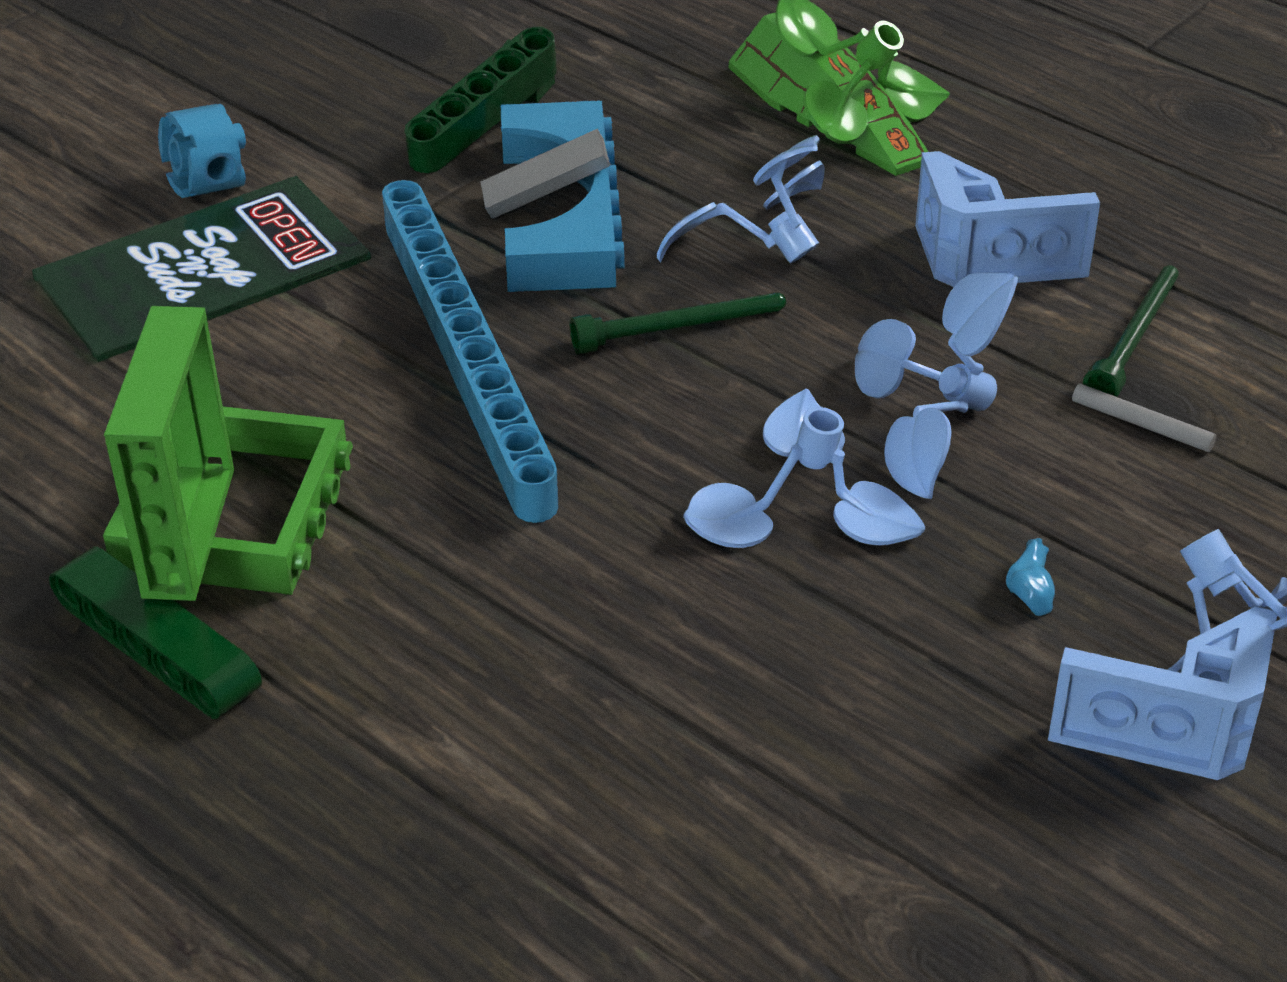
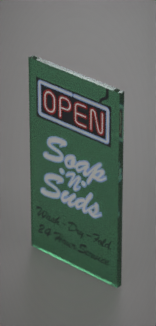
M296 175L32 269L33 279L40 285L90 350L92 356L98 362L136 348L151 306L203 307L206 311L207 321L368 261L371 259L370 251Z

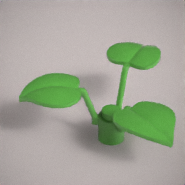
M808 0L778 1L775 13L778 33L785 44L796 53L809 57L818 50L822 55L827 56L859 43L857 45L856 59L861 68L847 84L843 92L835 84L821 80L812 83L804 94L803 103L808 117L821 133H824L828 139L836 143L846 144L855 141L865 131L868 123L867 110L860 102L849 96L868 70L878 69V82L887 91L908 121L918 122L924 120L950 95V92L916 70L900 62L893 61L898 55L897 51L904 43L902 33L894 24L887 21H879L869 32L866 29H861L857 35L836 43L838 38L837 28L832 19L821 8Z

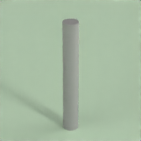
M1081 383L1074 390L1073 402L1206 452H1210L1214 446L1217 436L1215 433Z

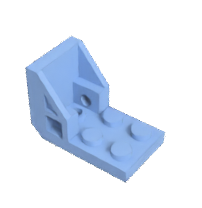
M940 151L922 153L915 227L934 279L954 287L962 278L974 273H1010L1019 277L1017 283L1089 277L1100 201L1095 192L1005 199L995 177Z
M1253 607L1189 640L1181 673L1065 647L1060 665L1048 741L1215 780H1220L1243 770L1266 684L1274 631L1271 632L1268 625L1276 622L1277 615L1272 610Z

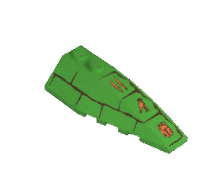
M776 12L765 15L729 60V69L771 107L778 111L787 108L797 113L796 121L810 127L813 123L808 117L803 103L807 88L812 83L822 80L835 84L843 92L844 88L861 68V65L848 48L827 56L822 55L818 50L809 57L796 53L785 44L778 33L775 22ZM868 70L849 96L866 108L868 115L867 127L859 138L846 144L856 146L857 155L895 176L921 168L922 153L928 152V150L896 103Z

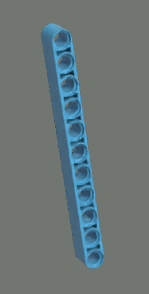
M407 180L389 183L382 190L387 235L516 516L526 522L537 523L549 520L558 510L557 468L551 453L422 188L417 183Z

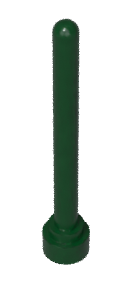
M1167 265L1162 268L1108 358L1098 360L1091 365L1083 378V385L1115 397L1119 396L1126 383L1124 367L1178 279L1179 272L1176 267Z
M771 293L604 322L600 317L593 318L590 314L571 317L569 322L570 337L575 353L584 354L597 351L598 346L605 345L606 340L780 311L786 306V298L781 293Z

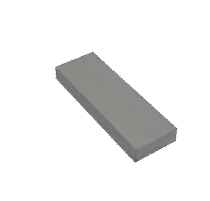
M598 128L481 181L485 209L491 218L501 216L609 167L610 162L606 146Z

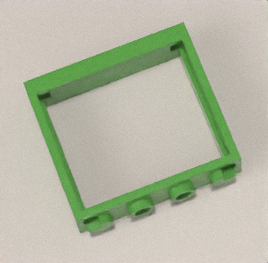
M151 306L104 436L141 598L195 601L234 473V466L205 308ZM169 426H170V430H171V435H172V439H173V444H174V449H175V454H176V459H177V464H178V469H177V471H176V466H175V461H174V456H173V451H172V446H171V441H170V436H169V431H168ZM221 457L222 464L208 463V458Z
M223 406L231 451L311 460L276 544L214 537L200 584L292 595L302 570H309L311 547L314 540L321 539L323 536L327 508L329 504L334 505L337 502L340 477L343 471L350 469L349 455L353 444L351 441H346L344 420ZM169 426L168 431H169V436H170V441H171V446H172V451H173V456H174V461H175V466H176V471H177V469H178V464H177V459H176V454H175L173 439H172V435H171V430H170V426ZM119 502L103 534L107 553L135 572Z

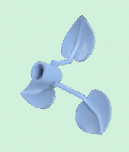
M816 135L797 143L789 150L772 158L754 176L753 181L756 186L771 178L776 189L765 201L763 207L768 210L777 203L782 202L785 212L778 215L768 224L772 230L770 234L760 229L726 204L719 203L716 205L712 202L687 215L670 229L658 249L657 259L661 263L667 249L675 240L706 220L719 215H727L763 240L768 249L777 245L789 264L794 263L819 245V242L801 216L796 214L789 197L807 190H821L825 167L819 160L801 170L786 184L783 185L781 179L785 169L797 163L811 151L818 150L817 144L820 138Z
M974 273L962 278L950 291L943 309L942 322L944 328L953 333L948 341V345L964 364H955L947 367L943 372H939L907 360L915 346V333L906 323L896 319H886L875 323L865 332L859 343L858 353L855 356V378L859 389L867 396L880 399L891 395L899 387L905 368L939 381L940 391L950 401L916 406L913 411V417L904 416L898 418L891 426L887 435L884 449L886 466L891 476L901 487L917 496L926 499L933 498L936 478L949 451L951 425L943 412L957 410L965 413L968 408L975 411H983L995 399L997 393L996 380L992 375L982 372L983 365L975 362L971 356L985 349L995 336L1010 305L1019 277L1013 274Z
M808 389L800 391L783 402L772 412L764 424L762 434L765 444L776 454L788 457L765 496L756 502L754 496L743 487L729 483H715L702 488L692 497L689 507L683 516L685 522L692 530L715 544L731 548H746L757 545L764 541L773 529L771 518L763 510L770 506L794 465L799 460L802 465L810 469H822L829 463L833 464L836 494L843 499L836 504L833 516L839 528L852 539L869 545H889L916 538L925 531V525L917 513L890 489L869 481H859L850 490L847 489L842 464L845 456L844 451H842L845 444V436L842 431L844 421L835 411L820 407Z
M1219 529L1201 537L1180 551L1195 578L1187 582V585L1193 593L1200 634L1210 630L1203 590L1207 588L1215 597L1234 587L1250 608L1269 609L1280 618V620L1268 625L1271 632L1287 627V607L1283 606L1287 603V578L1281 577L1277 586L1270 593L1242 565ZM1244 582L1252 589V591H1253L1259 598H1256V597L1251 593V591L1247 588V586L1244 584ZM1185 654L1167 670L1181 673Z

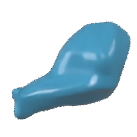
M1041 538L1028 540L1023 554L1009 568L1006 576V585L1010 592L1015 593L1037 616L1045 615L1052 611L1055 594L1053 579L1044 568L1049 548L1042 544Z

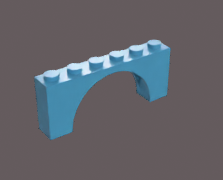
M602 101L501 105L503 164H520L597 128L604 139L610 162L609 167L577 181L588 191V194L577 206L568 212L542 223L505 228L508 292L616 287V269L625 268L624 243L622 242L621 215H619V192L617 190L614 141H612L611 117H603Z

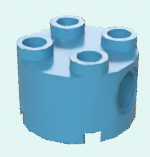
M222 104L167 112L165 117H161L158 129L160 156L162 163L168 161L171 163L173 172L165 174L169 184L178 196L186 198L245 185V171L241 164L240 149H244L246 145L245 133L240 123L232 124Z

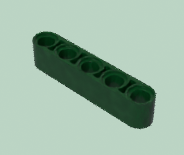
M531 27L523 30L413 117L405 125L404 129L410 167L420 173H432L440 170L501 120V105L521 104L551 80L557 70L555 37L553 33L544 27Z
M93 546L50 574L49 584L64 608L210 718L218 719L262 686V678L258 668L244 651L175 601L142 599L136 573L103 549Z

